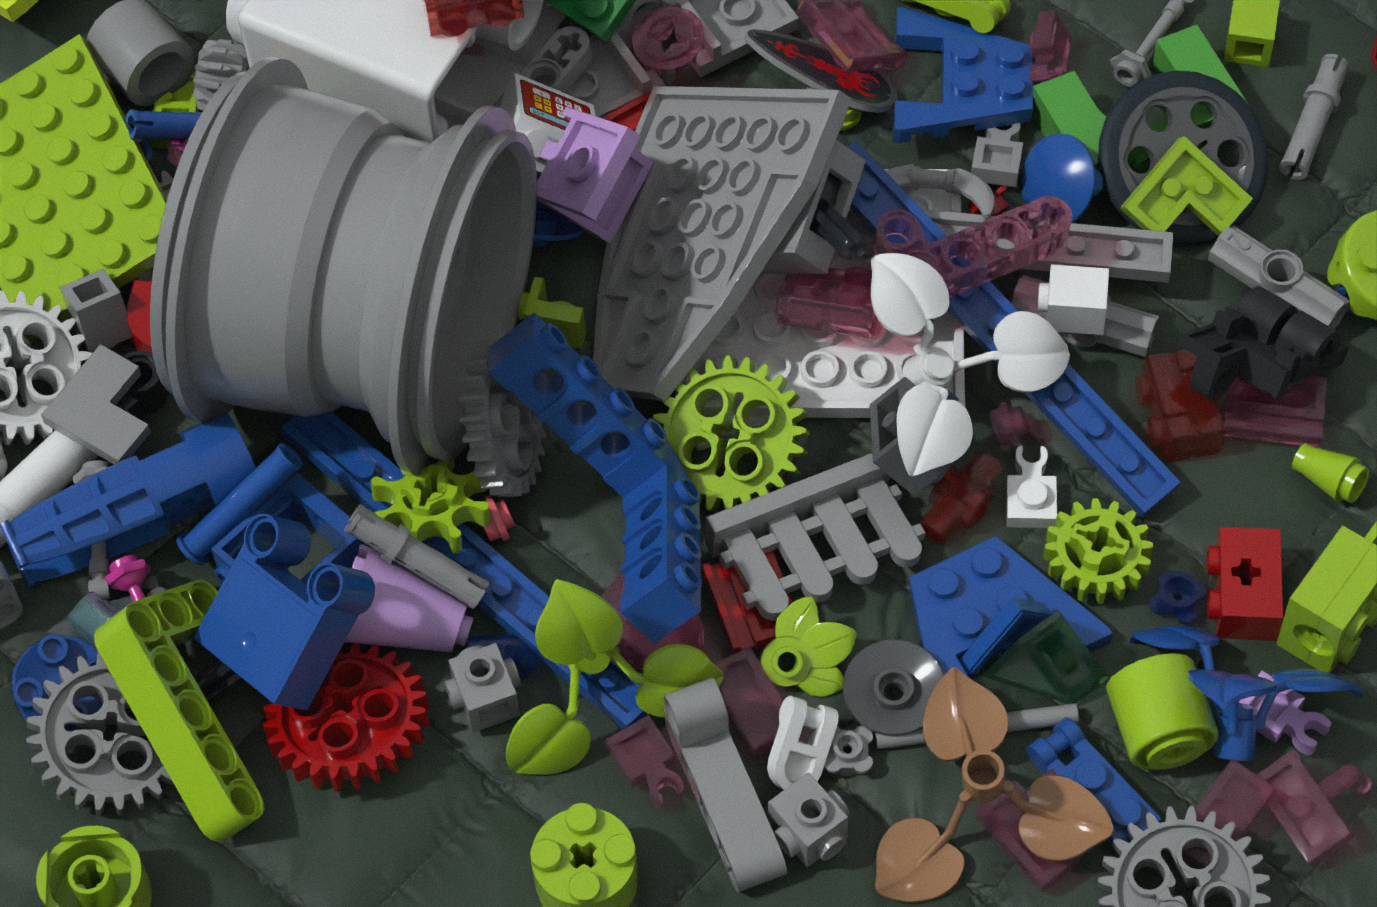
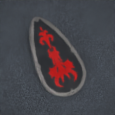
M752 29L745 36V41L758 54L787 74L807 85L806 89L840 90L852 99L849 105L852 108L880 113L889 111L895 105V100L898 99L897 89L891 80L878 69L862 60L787 34Z

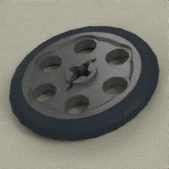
M1174 70L1151 75L1132 85L1113 105L1104 121L1099 139L1098 165L1103 178V186L1114 207L1130 225L1136 229L1143 230L1120 207L1179 137L1185 136L1195 146L1203 143L1204 146L1199 150L1253 198L1230 226L1234 225L1238 228L1252 214L1261 199L1268 177L1267 143L1263 128L1253 109L1238 92L1220 80L1198 72ZM1202 104L1211 110L1213 121L1209 128H1199L1191 120L1190 114L1194 105ZM1158 107L1166 113L1168 126L1165 131L1156 132L1147 125L1146 113L1149 108ZM1223 142L1235 145L1239 151V161L1234 167L1225 166L1218 158V147ZM1132 149H1141L1149 156L1150 167L1146 173H1136L1129 167L1127 159ZM1187 207L1184 208L1165 231L1173 232V244L1198 245L1216 241L1219 236Z

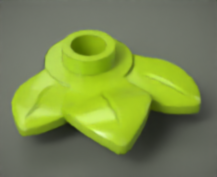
M811 596L800 598L787 606L777 617L775 639L765 646L761 655L762 671L769 681L778 686L791 687L797 685L809 695L816 697L832 695L843 689L844 677L836 665L844 661L851 653L857 633L853 628L840 623H819L818 610L814 598ZM785 652L792 653L796 660L795 666L789 671H782L778 666V658Z

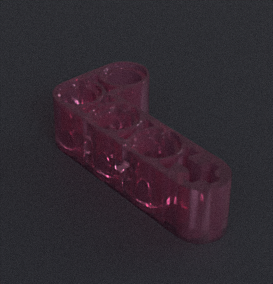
M1052 196L1042 197L929 243L914 215L906 210L896 209L886 212L879 219L873 251L875 256L885 253H899L916 257L928 263L942 276L950 298L1060 251L1069 233L1072 212L1067 203L1060 198ZM897 234L904 237L907 242L893 244L886 237ZM1007 239L1015 247L1004 249L997 246L994 241ZM958 256L964 257L972 265L960 267L953 264L950 259Z

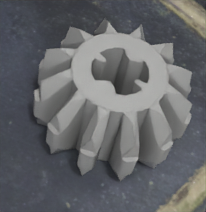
M218 39L207 40L203 45V48L199 51L198 63L195 65L196 72L193 79L195 83L193 95L198 109L203 111L214 93L231 76L250 69L243 44L233 40Z

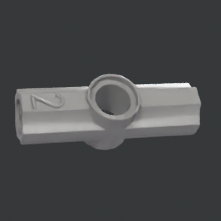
M1234 225L1232 227L1227 226L1218 236L1217 241L1209 252L1208 260L1250 288L1261 286L1297 307L1298 312L1304 311L1333 329H1336L1349 309L1350 300L1305 272L1303 264L1296 254L1288 250L1278 249L1273 251ZM1274 279H1280L1285 282L1276 281Z
M1023 275L1022 278H1019L1011 304L1018 311L1032 312L1046 320L1047 312L1037 311L1039 283L1049 282ZM1107 294L1104 335L1057 333L1064 341L1074 346L1092 347L1098 342L1146 357L1154 340L1159 316L1112 302Z

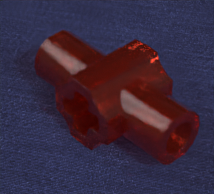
M978 451L962 471L953 466L947 470L940 481L935 483L929 495V503L933 507L920 521L926 536L936 543L944 544L960 524L970 529L973 525L979 523L993 500V491L989 488L1003 472V467L994 457L984 451Z

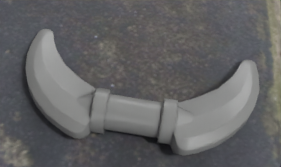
M913 164L886 170L901 188L910 186L911 189L915 190L930 188L945 190L948 193L956 191L970 199L979 208L983 218H990L993 213L995 200L991 188L979 176L960 168L956 170L948 169L947 171L921 169L920 166H914Z

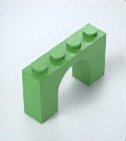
M1198 25L1156 40L1152 64L1156 74L1174 70L1198 72L1220 80L1238 92L1246 101ZM1072 71L1034 85L1032 92V117L1044 137L1052 134L1075 136L1087 147L1092 156L1095 169L1100 172L1098 165L1099 139L1107 116L1097 108L1076 72ZM1202 104L1194 105L1191 109V120L1199 128H1209L1213 121L1211 110ZM1168 118L1157 124L1149 125V127L1156 132H1163L1168 126ZM1200 143L1196 147L1200 149L1204 146V144ZM1136 148L1129 152L1127 159L1129 167L1136 173H1146L1150 167V159L1147 153Z

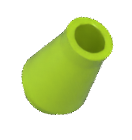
M1307 443L1301 445L1292 462L1293 470L1303 474L1336 502L1343 500L1349 503L1355 502L1363 492L1370 474L1369 468L1361 465L1360 458L1316 448Z

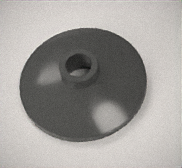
M904 640L879 641L862 649L849 663L843 680L844 700L851 715L868 730L887 736L911 734L923 728V717L928 700L934 688L943 677V673L933 656L922 647ZM895 688L900 690L903 696L899 700L893 701L887 699L884 693L889 689Z

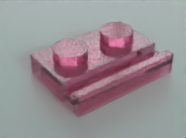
M1311 376L1296 383H1288L1283 398L1276 400L1272 397L1271 393L1266 394L1241 378L1236 377L1226 392L1222 436L1293 445L1307 443L1313 447L1320 448L1323 438L1322 429L1327 378Z

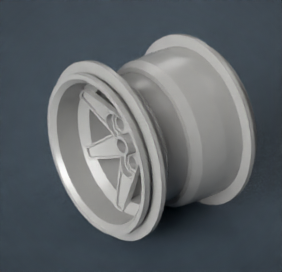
M277 57L264 58L254 64L249 70L231 76L211 97L187 141L168 195L154 260L150 299V336L153 360L161 383L167 391L173 394L182 413L189 419L205 422L225 412L229 413L236 405L255 410L302 417L317 416L333 412L341 406L370 412L381 436L387 442H390L394 458L403 471L418 475L423 467L435 465L439 460L450 461L458 457L469 444L463 443L462 438L466 430L464 424L460 422L464 406L459 402V397L465 396L461 377H468L464 363L465 361L472 360L470 350L477 348V342L485 341V339L502 338L517 326L519 302L526 287L537 205L536 162L530 140L524 133L516 131L514 121L507 110L492 105L482 106L467 119L464 125L458 124L453 126L432 143L404 137L399 127L378 110L332 95L308 90L304 76L297 65L290 60Z

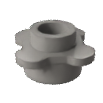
M837 726L824 769L829 773H838L844 776H851L857 773L865 774L870 771L873 766V759L868 755V745L873 741L872 732L864 726H858L854 730H841ZM849 746L852 748V752L845 753L843 748Z

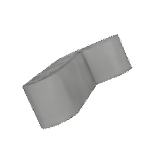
M709 678L665 694L663 696L664 713L670 740L735 890L739 893L787 875L786 863L778 841L730 735L728 713L715 680Z

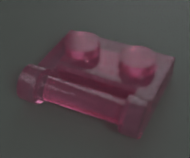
M802 0L796 14L807 25L810 33L818 38L830 52L835 62L847 73L876 68H884L887 72H894L906 62L908 54L898 43H891L863 10L864 3L861 0Z

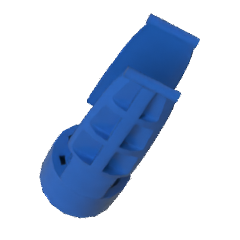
M225 412L180 432L181 443L140 461L136 455L127 458L26 510L12 521H2L0 528L27 588H33L36 586V582L53 579L88 567L89 560L91 559V545L106 540V559H109L169 533L167 526L212 507L214 509L256 469L243 438L230 415Z

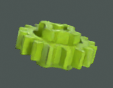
M1093 498L1091 509L1086 510L1078 501L1074 502L1072 516L1060 511L1057 514L1056 525L1049 526L1047 529V544H1045L1043 556L1044 560L1050 561L1048 575L1049 577L1062 575L1060 588L1063 591H1067L1073 586L1077 588V600L1083 601L1088 593H1093L1098 604H1103L1106 593L1111 592L1118 601L1123 600L1125 586L1137 591L1140 588L1142 576H1148L1151 565L1149 558H1151L1153 551V542L1146 540L1149 528L1146 524L1134 526L1136 518L1134 510L1127 512L1125 515L1119 514V502L1113 501L1108 509H1102L1099 499Z

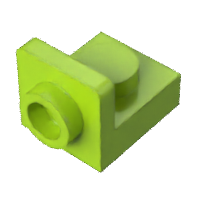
M534 277L530 292L524 291L521 295L518 319L525 320L535 313L546 324L552 323L557 326L566 337L570 347L582 349L586 335L584 309L565 301L548 302L545 279Z

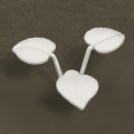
M885 253L871 258V302L874 313L881 325L889 332L899 336H912L924 328L920 342L914 346L917 355L909 358L903 367V377L908 378L916 386L905 393L897 411L898 445L909 476H917L931 469L954 462L967 451L971 444L973 427L967 409L958 401L947 400L948 390L941 387V385L947 383L952 378L953 373L988 361L999 360L998 376L1004 386L1018 392H1034L1055 382L1065 371L1070 357L1067 344L1047 320L1038 314L1027 311L1009 314L997 324L993 339L998 351H990L960 361H953L950 354L939 347L929 348L928 344L934 332V325L931 320L942 316L949 308V293L942 276L928 263L910 255Z

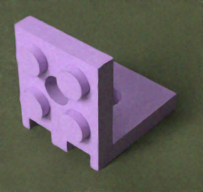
M565 107L562 116L570 120L559 142L547 140L539 157L547 161V164L537 181V200L598 239L611 243L654 161L635 149L641 135L629 127Z

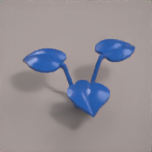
M1162 626L1142 629L1130 634V644L1139 640L1160 648L1192 649L1202 656L1205 670L1188 671V679L1210 698L1212 715L1218 728V740L1213 745L1212 754L1218 758L1234 761L1253 760L1256 730H1265L1268 712L1276 695L1282 691L1290 689L1302 692L1350 691L1359 698L1363 696L1362 687L1346 681L1337 675L1315 669L1274 671L1272 674L1273 682L1255 675H1232L1229 672L1215 670L1210 646L1219 645V638L1197 628ZM1266 694L1257 715H1253V706L1239 703L1241 699Z

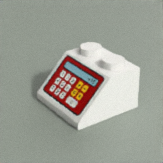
M510 73L500 105L501 108L507 110L511 115L516 131L524 133L531 142L536 162L537 181L547 164V161L539 157L547 140L558 143L570 122L569 119L562 116L565 107L595 116L593 104L517 73Z

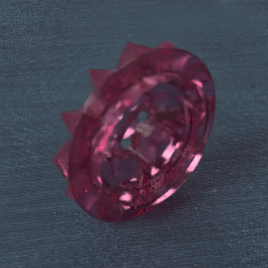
M677 6L661 7L649 12L639 21L633 32V49L644 68L648 66L654 68L660 75L664 70L672 69L680 73L682 66L692 62L696 64L697 54L701 49H705L704 29L699 18L691 11ZM674 29L677 42L679 43H672L670 48L664 52L660 40H667Z

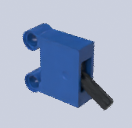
M258 514L252 518L244 532V544L194 636L196 641L221 660L217 665L195 679L209 705L246 681L273 704L308 710L358 616L367 611L375 596L373 578L362 570L327 562L321 563L314 568L306 585L288 571L289 566H297L308 556L311 548V535L308 528L300 522L269 514Z

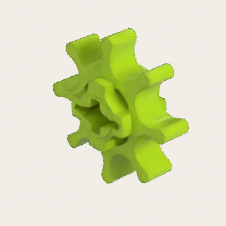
M454 459L450 461L439 460L435 465L423 467L418 475L403 471L400 468L401 473L405 476L397 481H387L378 476L371 479L373 500L393 504L387 509L375 511L374 513L397 527L402 524L409 528V534L421 542L433 536L441 537L449 543L451 552L457 554L462 551L461 531L457 528L459 524L475 522L483 527L490 524L489 503L469 499L473 494L482 493L487 490L481 488L482 477L475 478L474 471L466 475L452 473L455 468Z

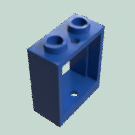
M297 472L212 547L211 550L217 566L214 574L222 584L244 544V532L248 523L258 514H269L289 520H294L299 516L335 547L318 565L330 562L352 568L355 557L358 556L360 545L368 547L369 545L344 532L345 526L350 524L348 523L350 517ZM314 568L301 579L306 585Z

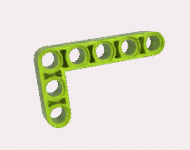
M196 580L131 602L96 629L94 643L198 827L206 837L219 843L225 842L262 816L264 802L258 788L176 646L188 642L195 636L218 593L216 588L210 583Z

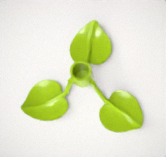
M556 579L553 583L548 602L537 622L535 640L538 650L546 659L557 664L568 665L570 670L569 705L566 712L563 713L559 707L553 704H541L526 712L518 720L506 746L505 755L508 767L511 771L518 774H556L576 766L585 757L590 748V731L584 722L573 719L578 712L579 683L582 671L588 674H597L605 670L610 661H614L631 681L640 684L635 694L638 707L646 713L657 717H665L663 700L665 694L709 678H713L719 688L723 681L724 672L713 663L706 653L696 647L685 644H670L657 649L645 660L643 673L637 672L624 659L617 647L623 633V624L617 610L596 593L576 584Z

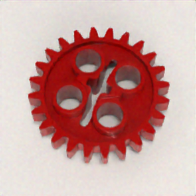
M353 643L349 653L342 654L340 649L308 710L276 704L264 706V712L267 722L263 723V727L273 757L278 756L283 771L292 768L296 781L300 782L310 775L313 787L318 789L326 779H331L334 792H339L344 780L351 779L354 788L359 790L362 784V777L369 775L378 784L381 782L379 770L384 767L393 773L399 772L396 761L398 756L410 760L414 758L411 743L423 744L424 742L421 728L429 726L426 711L429 709V703L420 675L414 676L409 661L399 664L395 651L388 653L382 658L379 645H373L367 654H362L359 644Z

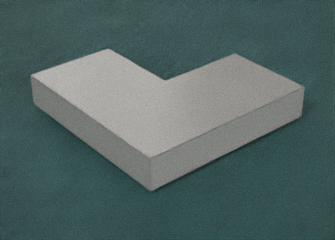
M100 344L41 414L44 424L112 464L130 458L151 432L147 423L116 405L141 376L139 366Z

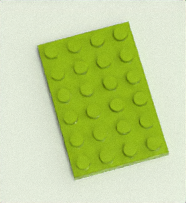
M80 34L0 84V288L6 294L9 303H14L19 291H24L26 304L32 306L35 300L42 296L44 302L42 310L49 312L53 307L61 306L57 317L61 323L70 319L60 287L104 269L119 289L154 267L160 227L167 203V198L137 139H130L128 128L131 127L129 124H126V117L92 50ZM24 335L31 343L39 339L35 335Z

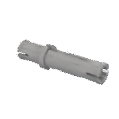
M1326 54L1322 57L1315 81L1307 87L1304 93L1303 101L1305 106L1284 158L1279 165L1280 172L1287 176L1291 166L1297 163L1291 179L1302 180L1308 176L1310 165L1329 116L1337 110L1340 104L1341 97L1339 91L1346 74L1349 72L1350 64L1342 57L1338 68H1335L1333 71L1338 57L1337 54Z
M362 504L353 512L348 521L350 524L345 526V533L352 535L382 553L381 559L388 563H391L393 560L403 565L418 576L467 604L472 609L476 607L486 592L484 589L489 585L488 580L470 572L437 550L422 543L409 534V528L402 524L397 527L387 522Z

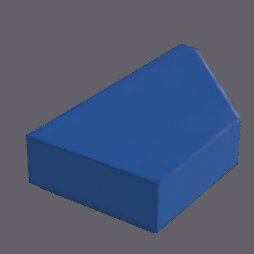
M1012 597L959 659L967 675L973 676L979 673L980 669L990 658L1002 654L1007 659L1023 651L1051 619L1052 613L1044 602Z

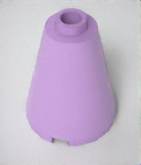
M360 545L358 556L355 557L352 568L367 572L373 578L375 596L368 610L358 616L345 642L451 653L455 643L462 646L465 645L473 622V617L464 615L467 604L393 560L391 563L386 562L380 558L382 553L372 547Z

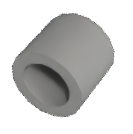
M123 0L117 2L99 16L87 36V43L103 73L137 106L153 105L155 101L166 93L171 92L173 94L186 81L193 67L195 57L192 47L145 0Z

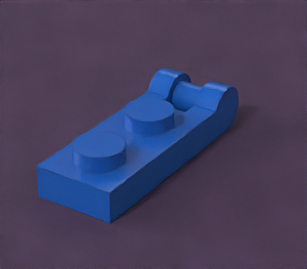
M1065 717L1053 727L1054 733L1045 740L1038 738L1027 746L1026 751L1029 758L1045 776L1052 775L1069 778L1085 787L1100 801L1109 814L1114 828L1111 837L1106 840L1111 847L1114 838L1122 839L1128 843L1131 842L1127 832V825L1129 823L1138 826L1142 831L1147 829L1146 813L1151 812L1158 822L1161 823L1162 818L1086 740L1083 732L1072 719ZM1064 750H1067L1075 758L1066 766L1057 757Z

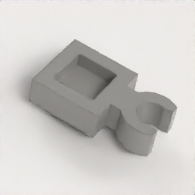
M1020 123L1012 124V127L1008 130H999L996 127L985 129L984 137L977 136L971 173L979 176L989 184L1017 186L1023 142H1019Z

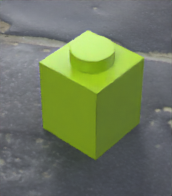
M1233 0L1223 61L1269 68L1280 0Z

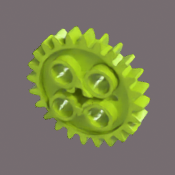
M730 355L725 356L722 369H719L710 358L706 359L705 374L701 375L691 368L688 372L691 382L687 385L680 382L675 388L678 395L675 398L669 396L665 402L662 401L669 407L668 413L653 415L655 420L664 425V431L670 445L690 480L700 493V503L706 497V509L711 513H715L718 510L721 501H723L726 510L738 505V501L744 503L757 496L770 493V488L774 485L778 488L788 486L783 479V475L786 472L794 475L801 473L791 463L793 457H805L808 455L805 449L797 445V440L809 437L810 431L796 425L797 422L803 420L808 414L803 408H791L800 398L799 394L795 390L782 393L788 380L779 375L770 381L772 368L765 363L754 373V361L749 357L744 358L739 369H737L735 360ZM738 394H743L744 399L736 412V397ZM721 395L723 398L721 412L714 417H705L703 413L705 402L712 396ZM759 406H768L770 410L768 422L762 427L751 428L749 424L751 412ZM734 427L740 432L738 439L731 438L727 443L721 438L723 431L731 432ZM709 442L711 445L709 459L702 464L694 465L691 460V453L694 447L699 443ZM756 453L758 458L756 469L746 476L739 475L737 471L739 459L744 454ZM725 457L724 465L726 469L724 475L718 477L717 470L721 467Z

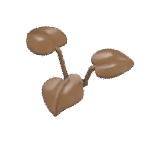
M952 667L938 682L928 700L923 717V736L929 750L942 761L953 762L966 755L962 765L963 792L960 793L959 802L946 830L941 836L933 823L920 818L903 819L886 831L877 850L875 890L879 895L887 899L903 903L926 902L939 898L949 892L962 875L964 857L956 847L948 842L954 836L963 814L971 801L990 803L996 800L1001 793L1006 794L1016 808L1025 812L1019 822V834L1022 842L1037 857L1054 862L1074 859L1107 840L1113 833V824L1100 801L1085 787L1066 777L1051 775L1038 778L1030 787L1029 802L1024 801L1014 790L1013 783L1004 780L1005 770L1003 761L993 752L999 748L1008 732V716L1003 704L991 691L971 680L958 668Z

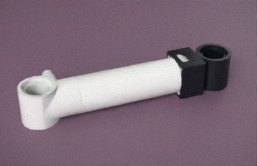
M133 351L123 357L139 366L141 376L134 384L144 380L149 382L140 386H134L133 384L116 406L144 422L142 415L154 413L162 408L167 401L168 391L161 383L156 372L153 354L147 351ZM55 430L0 481V523L5 520L12 521L26 510L61 492L73 480V476L80 472L84 463L94 461L99 455ZM0 528L1 548L7 542V540Z

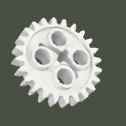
M0 291V388L6 395V400L0 402V431L3 432L5 445H10L16 433H20L25 445H29L33 440L34 430H37L44 440L53 433L52 428L44 424L41 414L92 355V352L78 351V348L83 345L85 339L82 334L74 336L70 334V330L76 322L74 318L61 323L57 319L61 306L57 305L49 312L42 310L44 303L42 296H39L32 306L26 304L24 291H19L14 303H9L4 291ZM5 328L11 331L13 339L11 346L9 345L8 338L5 332L3 331V329ZM30 334L39 337L44 344V349L33 350L24 343L22 336ZM11 354L14 367L17 369L23 368L18 380L14 367H6ZM36 379L47 381L52 386L53 394H39L33 388L32 381ZM18 390H20V395L26 407L18 405L16 397Z

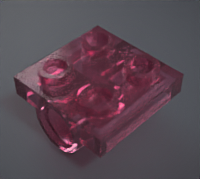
M829 267L827 274H786L776 301L775 314L778 315V325L821 331L823 322L830 323V333L873 339L877 317L871 302L872 271L864 267H849L846 270Z

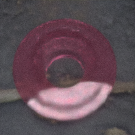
M1009 400L1000 402V408L990 411L991 422L998 441L1002 447L1011 444L1016 448L1023 446V435L1030 433V429L1022 407L1017 406L1013 408Z

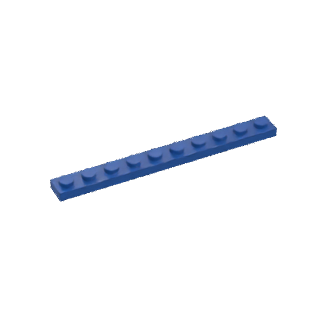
M855 139L846 147L864 158L866 162L850 206L852 211L892 253L916 257L936 269L942 276L948 289L949 308L947 311L985 352L998 351L993 339L997 324L1005 316L1019 311ZM1069 364L1063 374L1049 386L1034 392H1024L1142 518L1179 488L1181 482Z
M334 412L312 417L294 416L281 427L283 438L359 504H362L372 512L384 510L393 505L388 502H376L373 500L371 479L378 476L387 481H397L405 475L401 473V470ZM464 523L457 526L461 531L462 551L460 553H452L449 543L441 537L433 536L422 541V543L437 550L470 572L488 580L489 585L484 589L486 592L477 605L570 685L568 665L557 664L546 659L536 645L535 629L549 599V596ZM610 661L607 668L600 673L588 674L584 671L580 673L579 693L627 735L650 715L641 710L635 700V694L640 684L631 681L614 661Z

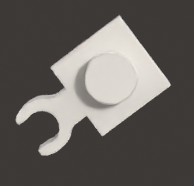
M1018 446L1015 454V469L1019 475H1007V527L1048 528L1049 526H1055L1057 518L1056 476H1042L1047 465V450L1044 446H1041L1039 461L1030 463L1022 457L1023 446Z

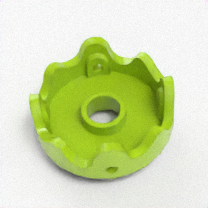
M1377 210L1361 216L1345 231L1338 240L1334 256L1327 270L1328 282L1331 285L1341 284L1346 289L1350 299V310L1355 315L1377 320Z

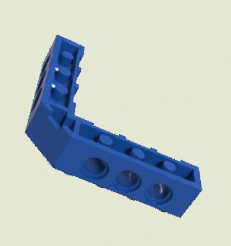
M535 313L531 314L490 346L488 373L508 392L512 391L536 414V418L542 423L545 422L570 445V449L575 454L583 457L603 476V480L623 497L622 514L626 517L625 535L622 536V543L625 545V563L621 565V572L625 574L624 593L621 594L620 613L650 641L656 644L701 611L700 493L687 475L661 425L652 418L647 420L635 408L632 399L623 389L619 387L614 389L601 376L599 368L589 357L585 355L580 356L568 345L566 337L557 326L552 323L546 324ZM551 369V370H555V371H557V372H556V373H552V374H547V373L541 372V370ZM578 401H586V402H589L590 404H587V405H579V404H576L575 402H578ZM610 433H621V434H623V435H620V436H612V435H609V434H610Z

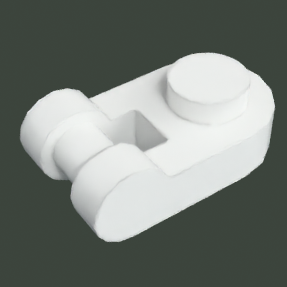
M793 696L785 698L780 707V725L767 765L769 778L776 786L785 790L808 772L818 782L838 724L839 715L836 709L824 705L813 708L807 706V702L804 699ZM803 726L810 728L811 731L808 743L799 740Z

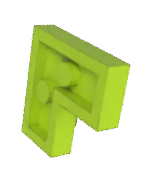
M1182 136L1174 142L1121 205L1120 209L1143 230L1165 232L1184 208L1187 207L1213 232L1220 235L1227 226H1231L1253 198L1189 139Z

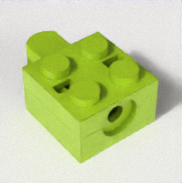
M1377 521L1365 538L1342 525L1289 598L1276 645L1317 670L1328 673L1332 672L1339 661L1346 665L1349 663L1361 644L1362 639L1359 635L1364 627L1368 625L1373 628L1377 623Z

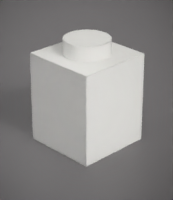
M1051 264L1049 283H1039L1037 311L1047 312L1046 320L1057 332L1104 335L1109 268Z

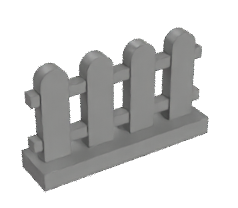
M870 453L706 517L704 544L712 558L720 555L719 560L724 569L734 566L747 592L742 594V602L746 609L756 607L763 618L775 621L779 614L788 606V593L801 589L805 597H813L816 603L824 602L832 594V576L843 571L846 572L852 582L866 585L871 583L876 577L878 568L876 558L890 554L892 560L901 567L916 565L921 557L922 544L920 541L924 540L925 531L920 523L911 527L897 501L901 500L902 492L897 484L888 487L890 476L873 463V453ZM864 514L867 515L880 537L879 540L867 544L853 520ZM821 531L836 557L826 561H822L809 536ZM775 549L780 551L792 573L781 579L777 578L765 556V553Z

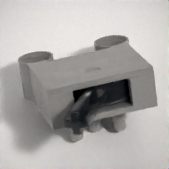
M838 140L835 141L826 169L820 178L817 188L760 274H827L829 266L834 259L835 250L846 260H851L856 255L858 257L864 255L866 249L863 245L866 239L846 220L866 162L864 158Z

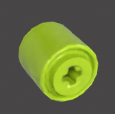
M1170 653L1139 660L1114 674L1106 684V693L1130 762L1139 769L1164 770L1183 766L1211 749L1218 740V728L1206 695L1188 679V671L1196 670L1193 660L1187 655Z

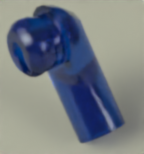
M514 634L467 637L466 649L472 646L485 647L496 643L503 660L513 659L520 677L531 674L537 666L535 652Z

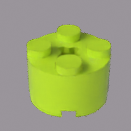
M577 803L569 807L568 810L562 811L550 818L540 828L534 839L530 857L536 891L543 907L630 906L636 895L638 881L636 849L630 831L620 819L607 811L593 808L587 803Z
M84 826L73 829L61 836L62 841L50 852L47 850L40 859L36 874V886L39 897L45 907H150L151 882L137 850L120 833L111 828Z

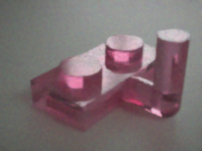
M1293 749L1251 778V781L1306 862L1311 866L1316 865L1355 837L1331 800L1349 787L1361 794L1368 792L1372 787L1370 776L1352 764L1342 766L1318 783L1300 755Z

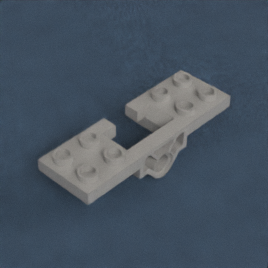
M636 0L607 43L595 35L589 36L593 51L592 60L566 91V94L593 104L595 116L602 118L652 91L653 86H665L654 68L645 72L629 49L685 22L701 43L700 46L689 51V62L698 75L703 77L755 51L745 41V36L749 30H767L788 35L799 29V17L786 0ZM576 45L572 50L578 51L579 46ZM564 48V49H563L564 55H565L566 52H567L568 50H570V49ZM543 74L534 79V81L549 87L556 80L554 76L549 74Z

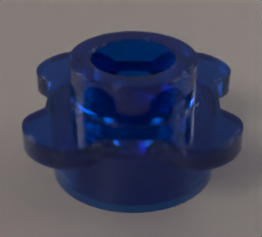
M1163 572L1158 578V592L1149 600L1150 610L1157 615L1165 613L1174 616L1181 624L1194 622L1197 617L1195 610L1197 603L1206 595L1204 584L1184 572ZM1173 595H1180L1182 599L1176 601L1173 599Z

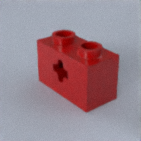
M1220 527L1216 545H1208L1206 554L1207 575H1215V589L1208 590L1207 619L1216 620V636L1219 639L1277 641L1283 620L1280 529Z

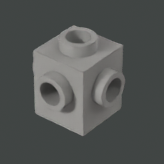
M496 643L485 647H469L460 652L457 657L448 660L452 679L444 681L447 694L454 710L463 707L473 733L520 716L515 688L521 686V681L513 659L503 660Z
M809 772L768 801V821L775 830L774 835L780 848L791 858L797 855L807 868L820 858L823 861L831 859L846 844L849 815L846 804L833 790L826 792Z

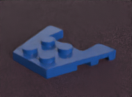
M897 7L895 48L942 52V104L895 100L893 143L909 142L912 134L930 132L932 138L946 136L949 133V128L973 125V128L977 131L1031 122L1033 112L1032 45L991 33H979L968 26L904 7Z
M996 536L909 577V590L920 642H922L923 649L929 652L937 661L943 676L949 669L956 667L969 677L960 664L959 659L1012 597L1044 602L1052 613L1051 619L1047 623L1072 661L1110 643L1112 639V631L1107 625Z

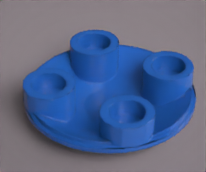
M1052 134L1040 140L1029 152L1021 173L1022 198L1028 212L1035 220L1073 223L1085 212L1092 197L1100 193L1103 185L1102 175L1095 169L1089 150L1079 139L1069 134Z
M57 634L47 635L30 646L17 661L11 680L13 700L23 718L27 721V717L42 716L33 708L32 701L33 698H50L44 691L43 682L45 680L60 685L62 682L59 676V667L64 666L73 674L78 672L77 657L82 656L89 666L96 665L97 648L83 639ZM88 696L79 699L74 707L80 713L88 715L98 712L102 707V703L97 698ZM73 724L65 726V730L68 732L81 730V728Z

